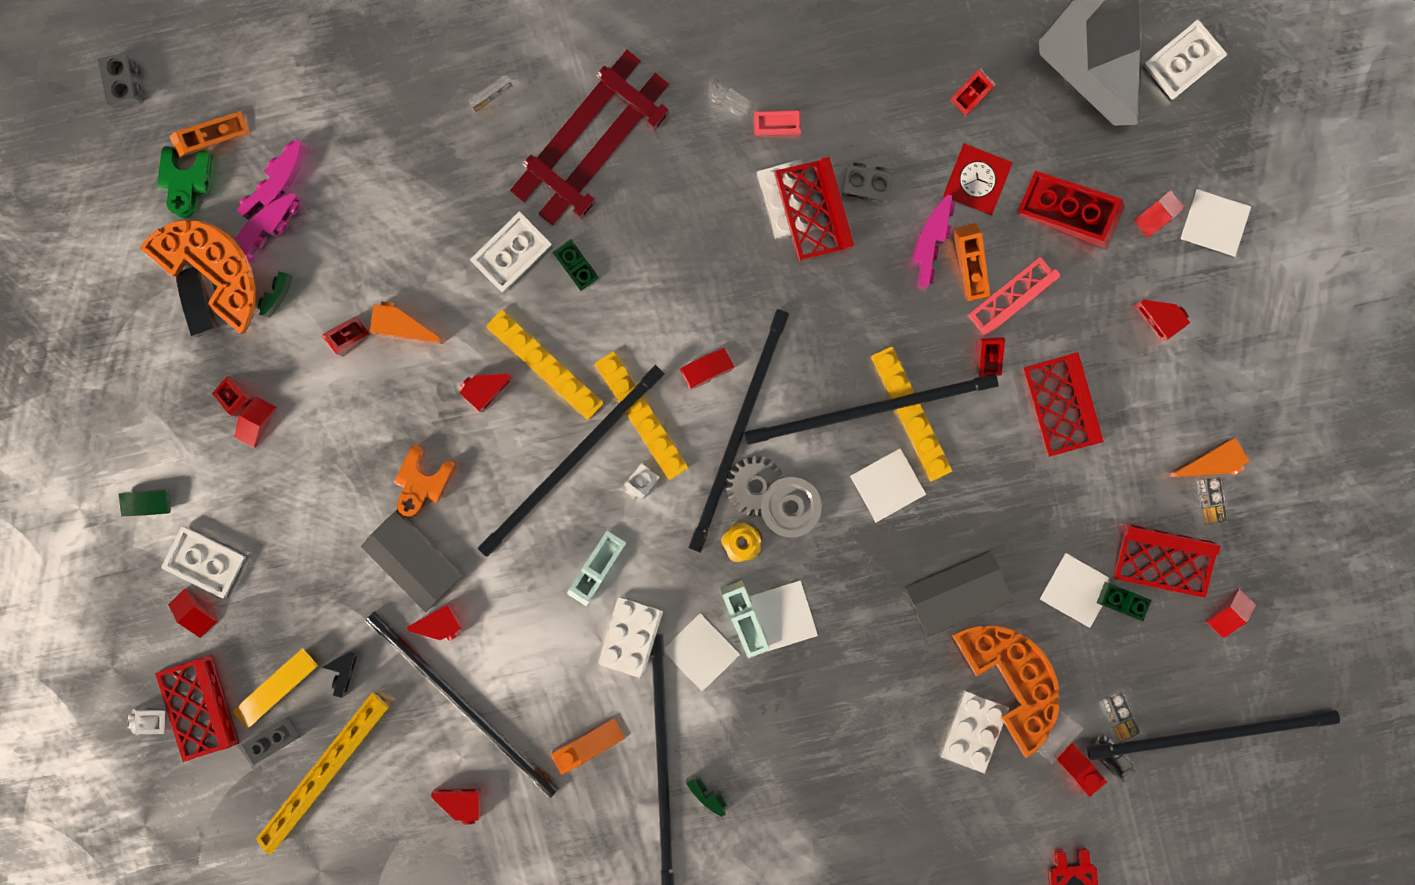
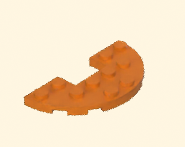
M196 220L172 222L149 235L140 249L172 276H179L187 261L217 286L207 306L240 334L246 333L254 314L256 289L251 266L236 241L222 229L207 222Z
M977 626L952 635L976 676L995 665L998 667L1020 704L1001 716V719L1024 757L1028 758L1047 740L1053 725L1056 723L1059 712V685L1050 661L1034 642L1008 628Z

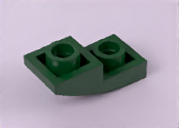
M569 239L552 252L580 291L599 279V276L572 239Z
M278 271V276H275L272 282L274 293L264 292L263 297H260L258 301L259 315L270 318L275 313L289 290L293 278L292 275Z
M168 490L119 493L121 517L171 513Z
M1104 582L1097 604L1144 621L1152 600L1111 583Z
M695 775L686 779V784L691 792L705 807L721 817L726 815L724 808L727 807V804L721 794L716 795L713 790L706 795L704 792L707 791L704 782L701 778L697 780Z

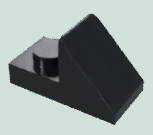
M359 650L350 651L322 666V668L339 673V675H335L332 682L333 696L343 698L347 695Z

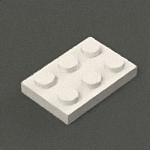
M1197 19L1145 62L1143 66L1173 100L1228 54Z
M802 159L757 171L775 239L789 236L791 232L774 171L803 164ZM804 172L802 177L807 179L806 173ZM789 173L781 175L783 183L792 188L797 178ZM799 180L794 190L806 196L810 187ZM793 194L788 200L790 206L797 211L803 200ZM812 194L808 198L813 201ZM805 203L801 210V213L812 219L816 212V208ZM817 215V217H816V219H815V222H817V223L820 224L819 219H818V215ZM799 216L795 221L796 228L801 232L805 231L809 224Z
M519 211L470 261L504 293L553 245Z
M181 526L161 568L225 599L246 556L185 526Z
M618 597L598 664L643 678L663 611Z
M964 690L940 756L985 774L1004 723L1001 716L1008 712L1009 707Z

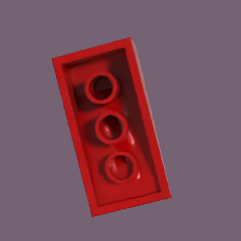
M1035 170L1017 213L1085 242L1108 249L1125 205L1122 198Z

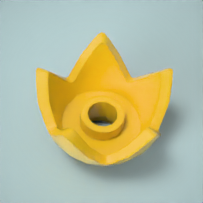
M737 521L729 531L724 533L721 542L727 551L728 557L733 562L753 560L761 552L762 533L756 527L742 521ZM745 538L747 545L740 547L738 545L739 539Z

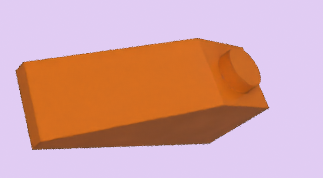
M241 111L175 131L169 137L178 158H182L249 133Z
M976 223L953 228L956 253L967 301L990 297L981 230Z
M381 301V305L374 304L370 333L442 344L443 339L400 309L395 308L394 303Z
M1236 437L1228 438L1169 474L1171 477L1229 473L1235 475L1245 469L1243 465L1250 461Z
M612 718L558 747L550 755L559 772L563 775L624 740L625 737L615 718Z

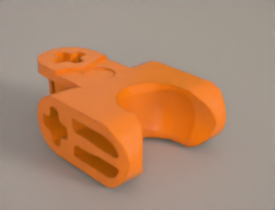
M414 444L410 448L395 479V484L404 488L397 501L399 513L403 516L414 517L421 513L427 499L437 504L456 468L455 462L451 460L446 461L441 465L436 474L426 476L420 470V460L423 456L422 447ZM413 499L412 504L415 505V508L407 511L408 506L405 503Z

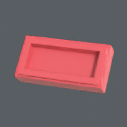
M800 110L754 111V136L801 134Z

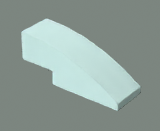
M606 531L567 594L587 606L626 545V542Z
M740 580L722 587L723 599L747 657L751 658L769 651L768 643L743 581Z

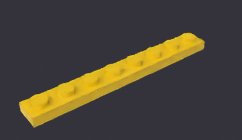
M373 692L369 695L257 836L256 840L265 853L273 854L389 708L379 695Z

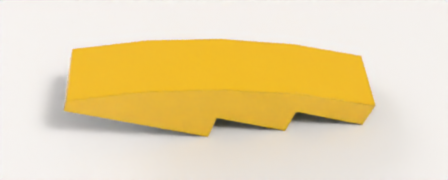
M302 648L233 711L234 715L249 729L318 667V664Z

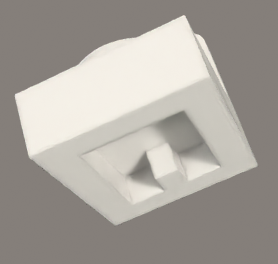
M641 463L624 484L627 487L625 492L635 500L638 497L643 499L660 477Z
M133 709L132 714L128 715V729H131V732L135 735L164 734L165 710Z

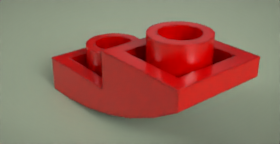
M721 348L680 368V371L691 390L710 382L715 377L732 371L735 367L725 348Z

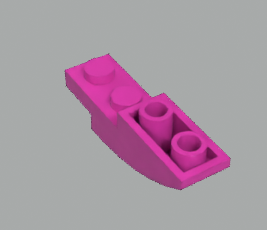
M298 139L295 142L291 141L284 147V152L278 158L274 157L267 163V168L264 172L270 178L261 181L256 186L257 190L251 196L247 195L239 202L240 206L236 209L244 218L249 220L263 205L266 207L273 201L286 195L300 170L306 146Z
M291 193L283 196L261 209L235 237V240L242 243L240 248L246 255L250 266L254 261L255 257L253 255L257 249H261L265 245L267 234L269 233L274 237H277L278 234L281 235L287 228L288 223L286 222L289 217L295 215L300 208L299 202L301 199L295 194Z
M947 195L938 204L927 219L918 237L912 258V263L920 264L917 287L927 288L929 283L934 282L935 269H932L933 260H937L939 247L935 246V243L943 244L945 239L950 238L951 225H948L949 216H953L955 202H951L952 195Z

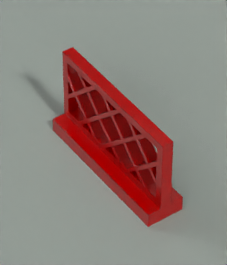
M830 156L821 158L818 161L774 171L798 261L847 251L854 246ZM814 168L816 179L813 183L802 177L806 169ZM789 173L797 178L792 188L783 183L781 175ZM799 180L811 187L806 196L794 190ZM813 189L822 195L820 205L808 199ZM792 194L803 200L798 211L789 204L788 200ZM805 203L817 209L812 219L801 213ZM819 212L828 216L829 222L826 227L815 222ZM798 216L809 223L804 233L795 226ZM812 225L823 231L818 241L807 235ZM825 234L834 238L836 247L828 248L821 244ZM806 239L814 244L815 247L811 253L803 255L801 244Z
M1079 352L1024 367L1049 457L1104 442ZM1066 361L1068 371L1064 378L1051 372L1056 363ZM1052 365L1050 370L1043 368L1045 366ZM1039 368L1047 372L1041 385L1032 380L1031 370ZM1049 375L1062 381L1055 393L1043 387ZM1068 375H1070L1071 382L1066 380ZM1064 382L1072 386L1075 392L1070 401L1058 395ZM1034 385L1039 387L1037 392H1035ZM1041 389L1054 395L1047 407L1038 403L1037 396ZM1075 396H1076L1078 405H1076V404H1074V403L1072 402V401L1074 400ZM1056 397L1068 403L1062 415L1049 409ZM1070 405L1080 410L1081 416L1076 423L1064 417ZM1040 407L1046 409L1043 415L1041 413ZM1048 411L1060 417L1054 429L1044 424L1043 419ZM1062 419L1075 425L1068 437L1056 431ZM1081 419L1083 420L1084 427L1079 425ZM1078 427L1086 431L1088 441L1077 443L1070 438ZM1046 429L1052 431L1049 438ZM1054 433L1066 439L1061 449L1052 451L1050 440ZM1069 441L1072 442L1073 444H1075V445L1066 447V445L1068 444Z
M1124 523L1122 531L1124 535L1114 579L1206 598L1216 555H1219L1221 545L1216 541ZM1128 541H1137L1142 549L1130 556L1127 551ZM1154 546H1161L1165 554L1153 560L1148 550ZM1178 550L1184 551L1188 558L1176 565L1170 555ZM1145 552L1151 563L1139 569L1133 559ZM1200 555L1209 556L1208 564L1199 570L1193 560ZM1168 557L1174 567L1162 574L1156 564ZM1131 561L1137 571L1130 576L1121 575L1122 566ZM1191 562L1197 572L1184 578L1179 569ZM1154 566L1160 576L1152 581L1146 580L1142 573ZM1177 571L1182 581L1176 585H1169L1165 577ZM1200 576L1203 581L1201 591L1191 589L1188 582Z
M211 655L155 673L183 762L239 744ZM194 666L196 672L194 681L184 676L187 668ZM171 674L177 678L173 688L166 685L164 675ZM181 681L191 685L187 696L177 691ZM195 688L203 694L201 704L191 699ZM175 695L184 700L180 710L173 707L172 700ZM188 703L198 708L194 718L184 713ZM202 711L210 716L211 720L208 726L198 721ZM181 718L191 722L187 732L180 729L179 722ZM195 725L205 730L201 740L191 735ZM209 733L216 736L219 746L211 747L205 743ZM188 740L198 744L194 754L188 755L186 748Z

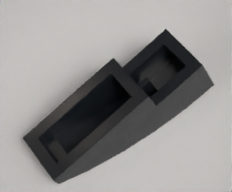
M195 267L182 270L179 276H176V283L191 336L197 338L217 331L218 328L211 311L212 309L207 306L210 299L200 271Z

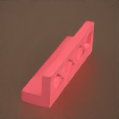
M1040 256L974 309L968 316L984 336H987L1061 275L1056 269L1052 271ZM1039 264L1047 275L1041 280L1031 279L1032 269ZM1028 273V278H1022L1025 274ZM1015 282H1027V290L1024 294L1013 293ZM1031 282L1036 283L1034 286L1030 288ZM1010 287V293L1004 292ZM999 295L1009 296V305L1005 309L995 308L996 298ZM1013 297H1019L1012 303ZM992 302V307H986L989 303ZM981 310H991V320L983 325L976 314ZM995 311H1000V313L995 316Z

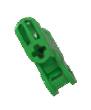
M164 146L162 148L158 187L160 190L168 191L167 208L178 217L188 218L192 216L196 209L197 194L207 195L209 192L213 156L209 150L199 151L196 155L195 164L188 170H180L175 149L172 146ZM185 202L184 206L182 205L178 208V204Z

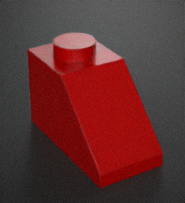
M1142 300L1135 304L1162 342L1170 339L1190 324V321L1187 319L1189 318L1188 313L1183 307H1178L1177 304Z
M509 374L474 375L472 378L467 377L460 385L462 389L459 393L478 411L483 412L513 378Z
M450 603L406 628L412 633L440 641L447 638L450 641L461 635L459 630L464 628Z
M1073 742L1054 756L1088 797L1092 796L1107 783L1095 766Z
M481 788L434 789L431 793V798L455 821H461V824H475L482 816Z

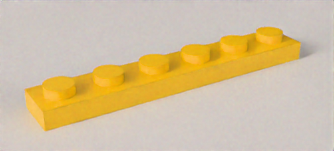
M502 309L486 325L493 334L587 420L604 404Z
M892 346L871 356L890 398L915 393ZM917 404L896 409L930 481H934L952 472L921 405Z
M614 351L594 363L619 403L636 386ZM642 396L626 414L668 480H671L688 469V466Z

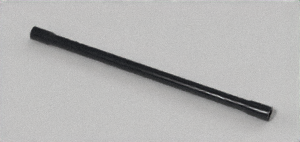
M776 309L770 326V332L698 526L694 530L689 549L702 552L708 535V529L780 335L783 333L788 320V312Z
M655 364L641 378V381L502 525L480 544L478 550L488 557L524 517L665 373Z
M996 373L952 385L776 426L745 431L748 445L775 437L964 393L999 387Z
M376 611L365 620L533 780L535 785L548 798H551L559 790L556 784L519 752L416 653Z
M656 634L650 655L652 658L661 862L660 885H674L663 663L664 637L663 634Z
M1337 710L1306 716L1149 739L1087 746V755L1089 760L1110 758L1115 755L1313 726H1328L1339 724L1340 716Z

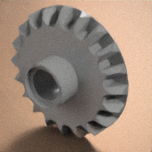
M760 456L744 458L737 462L730 470L726 481L727 497L733 507L739 512L748 516H762L761 501L765 491L773 482L785 478L779 466L770 459ZM752 480L761 481L763 487L759 493H753L750 490L749 485Z
M785 477L773 482L765 491L761 501V513L766 525L773 532L783 537L794 538L807 534L816 526L822 512L821 498L815 487L808 481L798 477ZM792 500L796 502L797 511L795 513L789 514L785 511V503Z

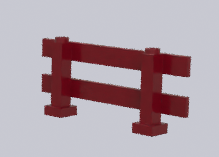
M627 49L611 69L606 66L600 69L597 74L600 82L539 156L535 157L531 154L523 163L527 170L510 189V192L524 203L541 182L556 192L538 213L552 226L570 205L574 207V214L581 220L596 203L595 198L588 193L583 196L580 194L581 191L643 116L648 119L647 126L655 132L669 115V109L662 103L659 107L654 104L670 85L656 72L640 91H637L626 82L627 78L641 63V60ZM616 93L629 105L566 181L563 180L552 169Z

